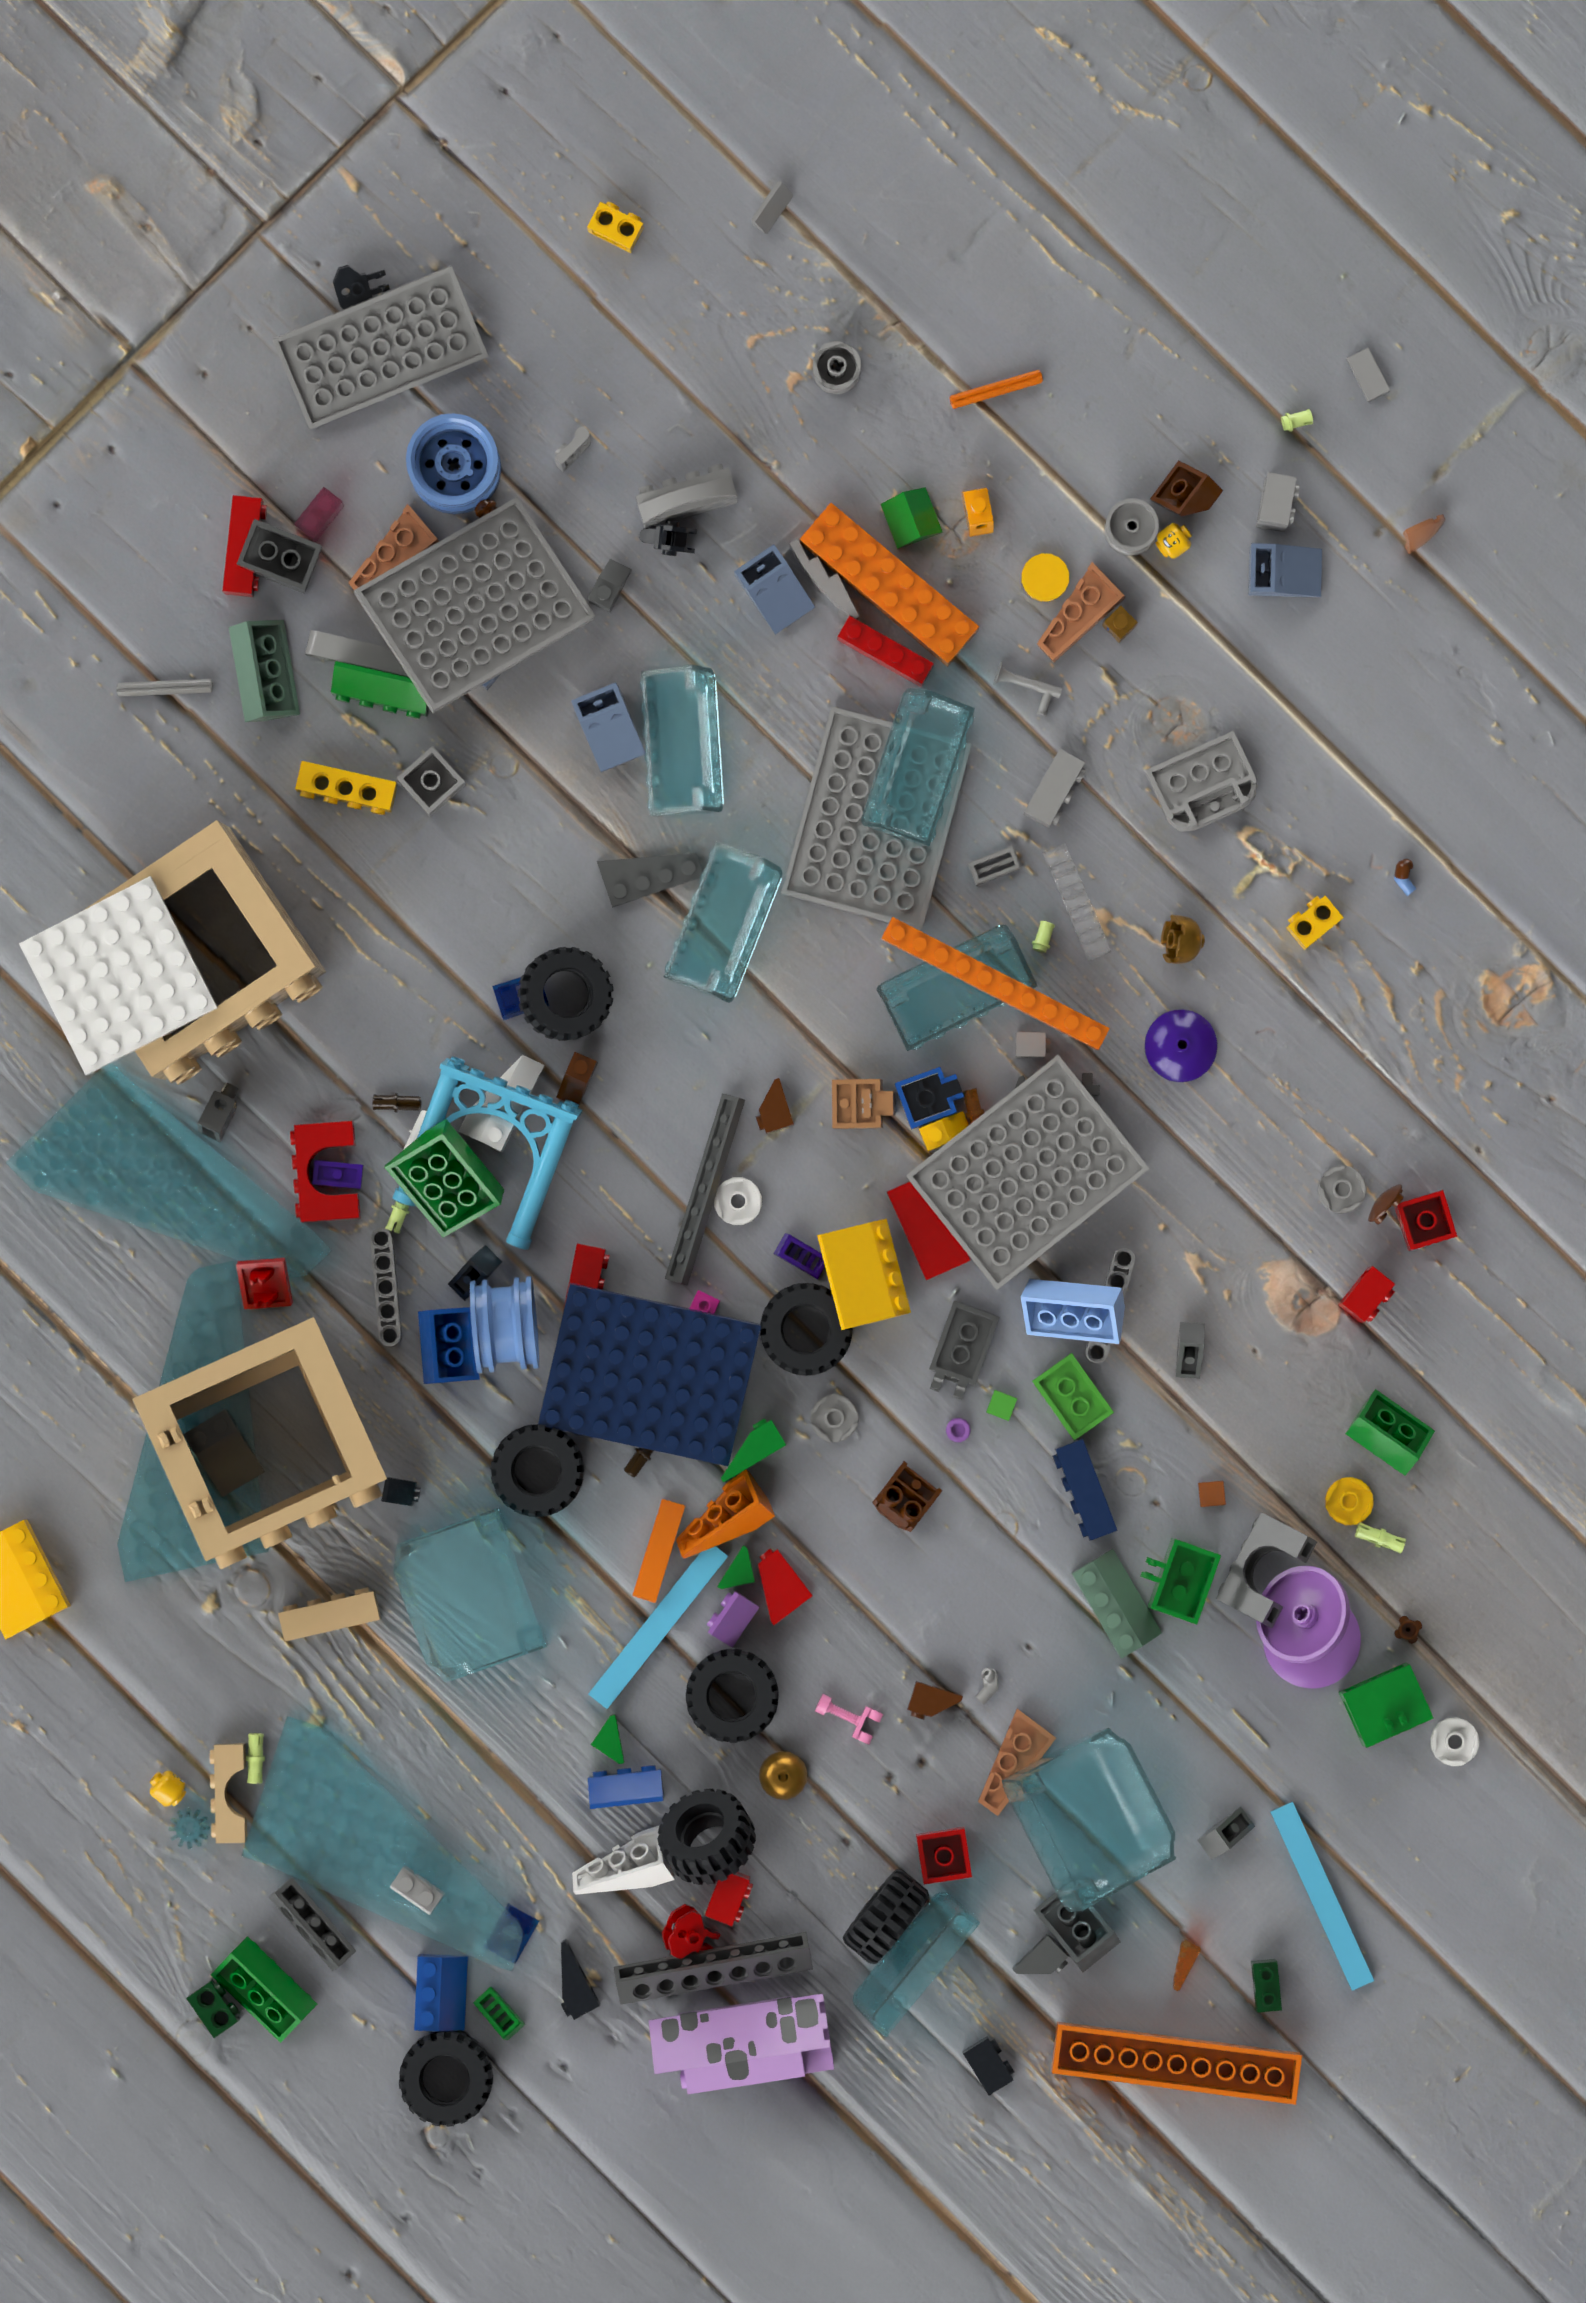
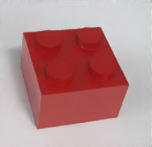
M1444 1190L1401 1202L1395 1207L1408 1251L1458 1237Z
M1370 1266L1338 1305L1358 1322H1371L1380 1311L1377 1308L1381 1302H1387L1395 1291L1392 1288L1395 1283L1374 1266Z
M964 1827L916 1834L924 1885L972 1877Z
M737 1872L735 1875L732 1873L727 1876V1880L722 1882L720 1880L717 1881L705 1912L706 1917L733 1926L734 1921L739 1923L744 1910L741 1902L743 1898L748 1900L753 1884L749 1883L750 1876Z

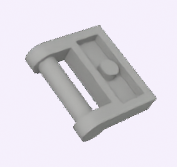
M585 427L577 428L575 438L568 445L564 443L556 450V466L562 472L590 446L589 431Z

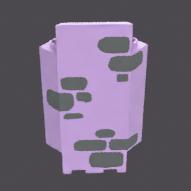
M823 1994L794 1998V1996L678 2013V2016L648 2020L654 2074L681 2070L682 2089L687 2088V2094L805 2077L807 2073L834 2069Z

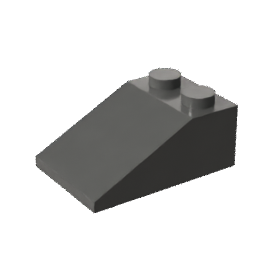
M254 519L237 565L305 594L321 553L322 545Z
M224 1409L183 1434L222 1497L265 1472L228 1409Z
M1072 1880L1033 1910L1082 1972L1086 1971L1121 1942L1116 1933Z

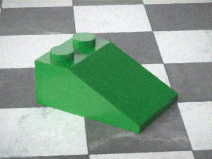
M764 1418L752 1425L755 1430L750 1432L721 1477L723 1483L786 1446L772 1420L767 1422Z

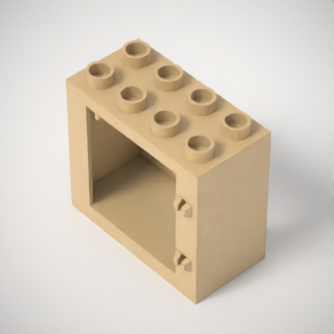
M218 820L89 906L91 907L149 876L152 877L163 900H166L210 869H213L277 965L218 1005L217 1009L200 1017L174 1036L169 1033L135 1051L152 1077L163 1080L168 1079L170 1083L176 1082L177 1085L186 1082L202 1070L197 1059L207 1052L211 1056L216 1055L220 1058L239 1046L242 1040L237 1032L248 1024L252 1029L256 1027L260 1031L278 1020L283 1014L277 1005L290 997L292 1001L297 1000L298 1003H302L318 993L323 986L317 978L326 973V970L231 828Z
M314 1317L132 1399L204 1560L208 1561L215 1558L219 1569L247 1558L242 1545L260 1537L264 1548L267 1549L293 1537L287 1524L304 1517L309 1528H313L337 1517L338 1515L333 1507V1503L349 1497L353 1507L357 1508L383 1496L377 1483L386 1480L387 1477ZM299 1366L346 1472L341 1475H335L330 1480L224 1527L177 1420Z

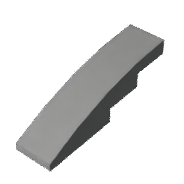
M799 540L790 543L789 547L800 566L821 593L848 617L850 615L859 620V615L838 574L828 577L818 556L808 560Z

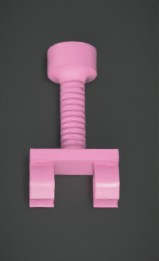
M822 1694L815 1712L823 1716L825 1713L830 1712L841 1719H846V1721L852 1724L855 1723L856 1727L852 1737L870 1745L873 1736L861 1731L866 1717L880 1723L883 1714L865 1706L862 1715L855 1716V1714L835 1704L833 1705L831 1702L832 1698Z

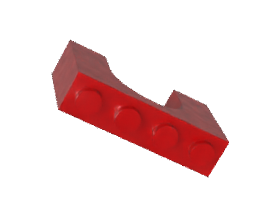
M341 1121L294 1125V1131H290L291 1145H295L296 1155H292V1167L297 1169L298 1179L293 1180L294 1193H299V1203H295L296 1218H300L302 1223L361 1219L359 1194H322L315 1189L309 1177L311 1161L320 1151L328 1148L356 1146L354 1122Z

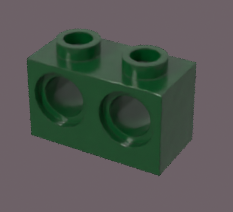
M1277 1960L1251 1961L1255 2010L1257 2013L1282 2011Z
M212 1979L186 1999L212 2037L216 2038L240 2020L238 2017L240 2011L233 2002L229 2003L224 1996L226 1991L220 1982L215 1983ZM203 1992H212L215 1997L214 2002L211 2004L205 2003L202 1999ZM224 2011L227 2013L229 2019L226 2024H221L216 2020L217 2012Z

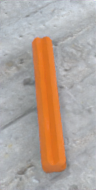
M1035 370L951 395L949 398L950 404L955 409L1043 382L1042 373L1040 370Z

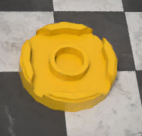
M1041 553L1033 556L1025 563L1021 573V583L1031 598L1039 602H1050L1059 598L1066 591L1069 584V571L1066 564L1059 557L1053 554Z
M1345 1477L1333 1482L1325 1496V1508L1329 1516L1337 1523L1343 1525H1356L1365 1521L1371 1514L1374 1506L1373 1494L1369 1486L1362 1480L1354 1477Z

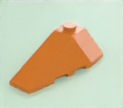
M747 1469L728 1481L722 1487L724 1492L716 1501L711 1500L706 1505L708 1507L707 1511L700 1518H695L677 1537L676 1543L684 1559L752 1532L775 1517L769 1499Z

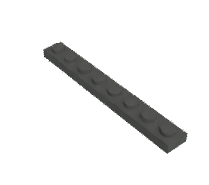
M722 1093L665 1276L667 1280L688 1286L745 1103L744 1099Z

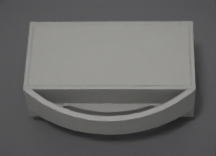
M716 464L708 468L709 474L700 476L699 471H693L685 474L686 481L677 483L676 478H670L662 481L663 487L656 490L653 489L652 485L639 488V495H636V501L644 528L653 529L656 528V524L665 525L666 521L676 522L738 503L737 493L729 468L723 469L722 464Z

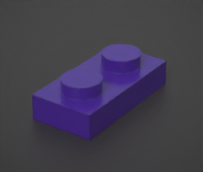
M315 1160L312 1184L361 1189L364 1165Z

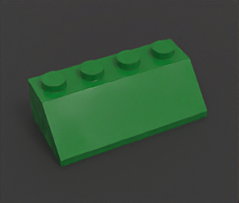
M335 661L331 694L336 696L335 700L349 703L350 699L360 701V706L373 708L374 705L383 707V711L397 714V710L407 712L406 716L420 719L421 716L427 717L429 707L410 678Z
M248 1936L211 1974L280 2043L317 2005L312 1997L296 1984L293 1978L288 1976Z

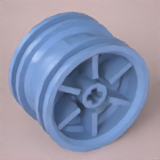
M455 413L441 414L429 419L412 435L407 447V471L415 491L422 501L442 513L455 515L474 511L480 501L492 497L500 482L501 461L493 437L486 427L466 415ZM441 439L447 441V445L443 448L438 446V442ZM464 440L471 441L469 448L462 446ZM429 459L434 461L432 468L425 466L426 461ZM458 461L459 470L454 469V471H451L449 464ZM475 461H481L483 467L477 470L473 464ZM440 480L446 483L443 490L437 488V482ZM463 481H467L470 483V488L468 490H463L461 488V483Z
M527 1276L526 1282H520V1277H515L512 1286L491 1288L488 1280H482V1285H477L476 1281H470L471 1325L477 1373H483V1368H489L490 1372H495L498 1363L519 1362L522 1370L527 1369V1364H533L534 1369L539 1368L538 1326L532 1276Z

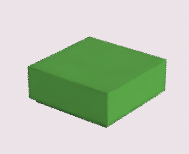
M994 1390L986 1413L1009 1421L1018 1398Z

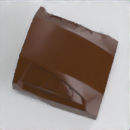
M903 1461L872 1503L881 1515L898 1528L911 1532L943 1490L940 1488L936 1489L907 1466L908 1463Z

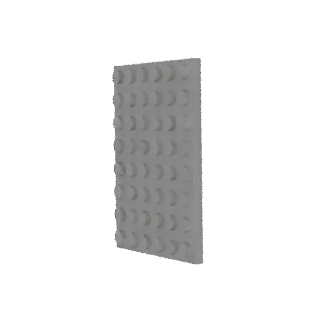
M518 497L354 590L355 596L432 713L586 625L596 617Z
M831 706L781 894L888 923L894 917L922 931L972 744Z
M1057 1055L908 1173L906 1177L993 1287L998 1290L1148 1171L1149 1167L1062 1058Z

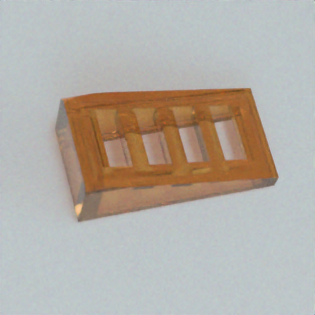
M1185 1938L1181 1941L1172 1987L1176 1991H1180L1201 1951L1199 1945Z

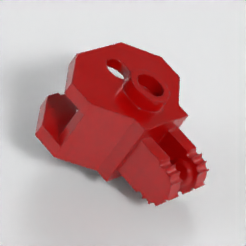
M687 1904L671 1912L662 1932L665 1948L670 1951L672 1956L679 1959L694 1951L699 1953V1950L713 1949L712 1945L704 1943L706 1936L716 1940L720 1937V1933L705 1927L701 1914L693 1906Z

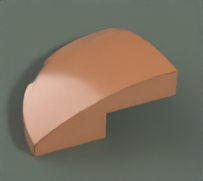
M1444 515L1436 516L1437 519L1435 520L1433 518L1427 519L1403 532L1407 541L1405 548L1408 554L1422 547L1439 531L1446 520Z

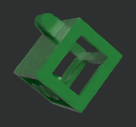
M1171 1538L1163 1562L1149 1557L1145 1561L1148 1565L1161 1568L1158 1577L1149 1572L1141 1573L1140 1577L1156 1582L1147 1607L1197 1625L1221 1555Z
M1402 1663L1339 1691L1358 1738L1365 1748L1434 1719L1411 1665L1408 1663Z

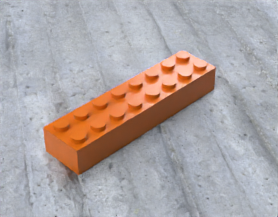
M830 503L800 538V544L815 557L818 556L822 563L838 574L840 578L945 666L948 667L979 631V626L834 504Z

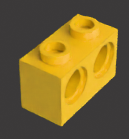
M607 201L606 204L600 202L587 226L588 232L631 253L644 229L643 223L640 222L641 218L630 212L628 215L620 212V208ZM609 215L613 220L609 225H602L599 222L601 216ZM624 226H631L634 228V232L630 236H625L621 233V229Z
M1326 895L1321 899L1316 896L1306 904L1309 908L1303 914L1298 911L1288 919L1290 924L1286 929L1304 950L1344 918ZM1325 907L1329 911V917L1325 920L1319 919L1316 915L1317 908ZM1301 922L1307 923L1310 926V933L1307 935L1300 934L1297 929L1298 924Z

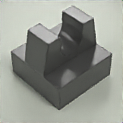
M1082 1073V1085L1091 1096H1099L1100 1085H1093V1073Z

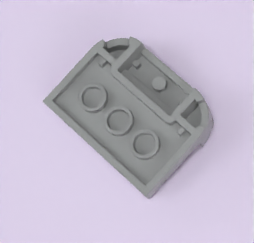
M1234 731L1145 770L1167 821L1180 832L1194 831L1244 809L1255 799V774Z

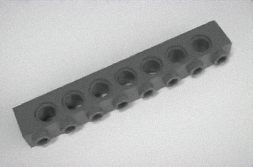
M801 1932L702 1950L699 1953L692 1952L682 1959L670 1956L615 1966L614 1974L620 2005L813 1970L807 1933Z

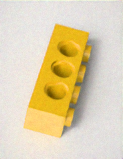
M301 761L295 789L304 798L314 799L315 796L324 797L323 801L338 805V801L348 803L347 807L361 810L362 806L371 808L372 813L385 815V812H392L398 784L395 781ZM320 778H327L329 780V785L324 790L316 788V782ZM344 783H350L353 787L352 792L348 795L340 793V786ZM368 788H373L376 790L375 798L370 801L363 798L364 791Z

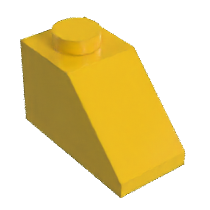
M962 1111L919 1128L918 1131L927 1152L944 1146L968 1127L969 1124Z

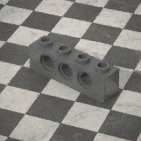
M293 1877L269 1896V1899L332 1971L340 1967L356 1952L353 1946Z

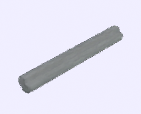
M211 679L117 684V695L120 697L211 693L213 691Z

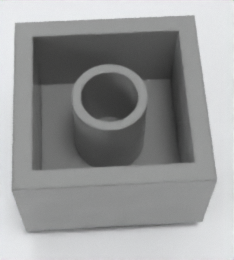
M1267 473L1264 480L1256 527L1285 532L1287 526L1291 527L1296 510L1291 507L1292 503H1295L1298 498L1300 485L1296 484L1297 477Z
M433 746L396 778L430 817L466 786L465 781Z

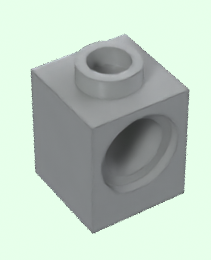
M1016 1032L1015 1058H1045L1046 1052H1050V1038H1046V1032Z

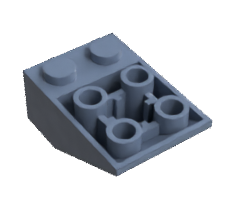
M1251 543L1249 547L1248 596L1321 597L1322 549L1282 544Z
M774 544L734 571V576L775 635L815 608L790 566Z
M616 682L571 700L601 772L646 754L622 692Z

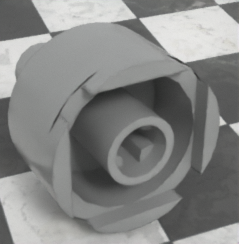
M833 341L826 343L818 350L813 360V377L817 385L824 392L843 394L850 391L858 383L861 374V360L853 347L844 342ZM834 363L841 367L840 372L831 370Z

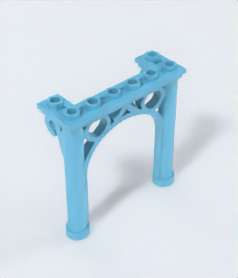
M454 1056L451 1059L446 1058L440 1064L441 1074L417 1138L426 1130L445 1120L453 1097L460 1110L446 1118L449 1123L468 1114L483 1113L498 1116L516 1126L531 1146L534 1164L531 1177L506 1242L517 1248L529 1250L532 1242L530 1237L571 1127L583 1110L578 1108L579 1105L573 1101L565 1100L556 1104L553 1103V1098L543 1094L537 1097L530 1094L531 1090L523 1086L511 1087L507 1085L508 1081L502 1078L494 1077L490 1079L485 1077V1073L481 1070L471 1068L469 1071L470 1066L464 1065L465 1061ZM459 1081L464 1082L460 1086H457ZM467 1088L476 1091L480 1097L479 1103L475 1106L467 1107L460 1099L461 1090ZM484 1090L502 1097L496 1103L489 1102L488 1107L482 1106L486 1099ZM511 1101L530 1107L523 1112L520 1120L516 1118L518 1113L513 1110ZM504 1106L505 1111L500 1110L499 1108ZM529 1114L543 1117L546 1122L545 1128L541 1131L531 1132L526 1125V1117ZM548 1133L547 1139L545 1141L544 1147L540 1155L538 1143L535 1138L544 1136ZM400 1186L395 1189L392 1197L394 1200L405 1205L415 1206Z

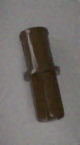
M395 1093V1095L374 1094L372 1102L373 1110H394L395 1113L398 1110L419 1111L422 1105L421 1097L399 1096L398 1093Z
M640 1447L635 1448L636 1452L625 1466L624 1471L631 1477H636L647 1460L652 1459L650 1456L654 1450Z

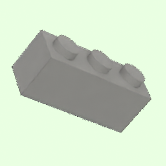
M1059 749L1024 811V815L1047 828L1050 827L1051 823L1056 825L1063 813L1059 811L1063 802L1068 804L1075 792L1071 790L1074 782L1080 783L1086 772L1083 769L1085 762Z

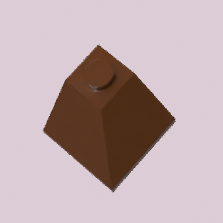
M1178 460L1150 500L1180 516H1186L1209 510L1223 490L1209 475Z

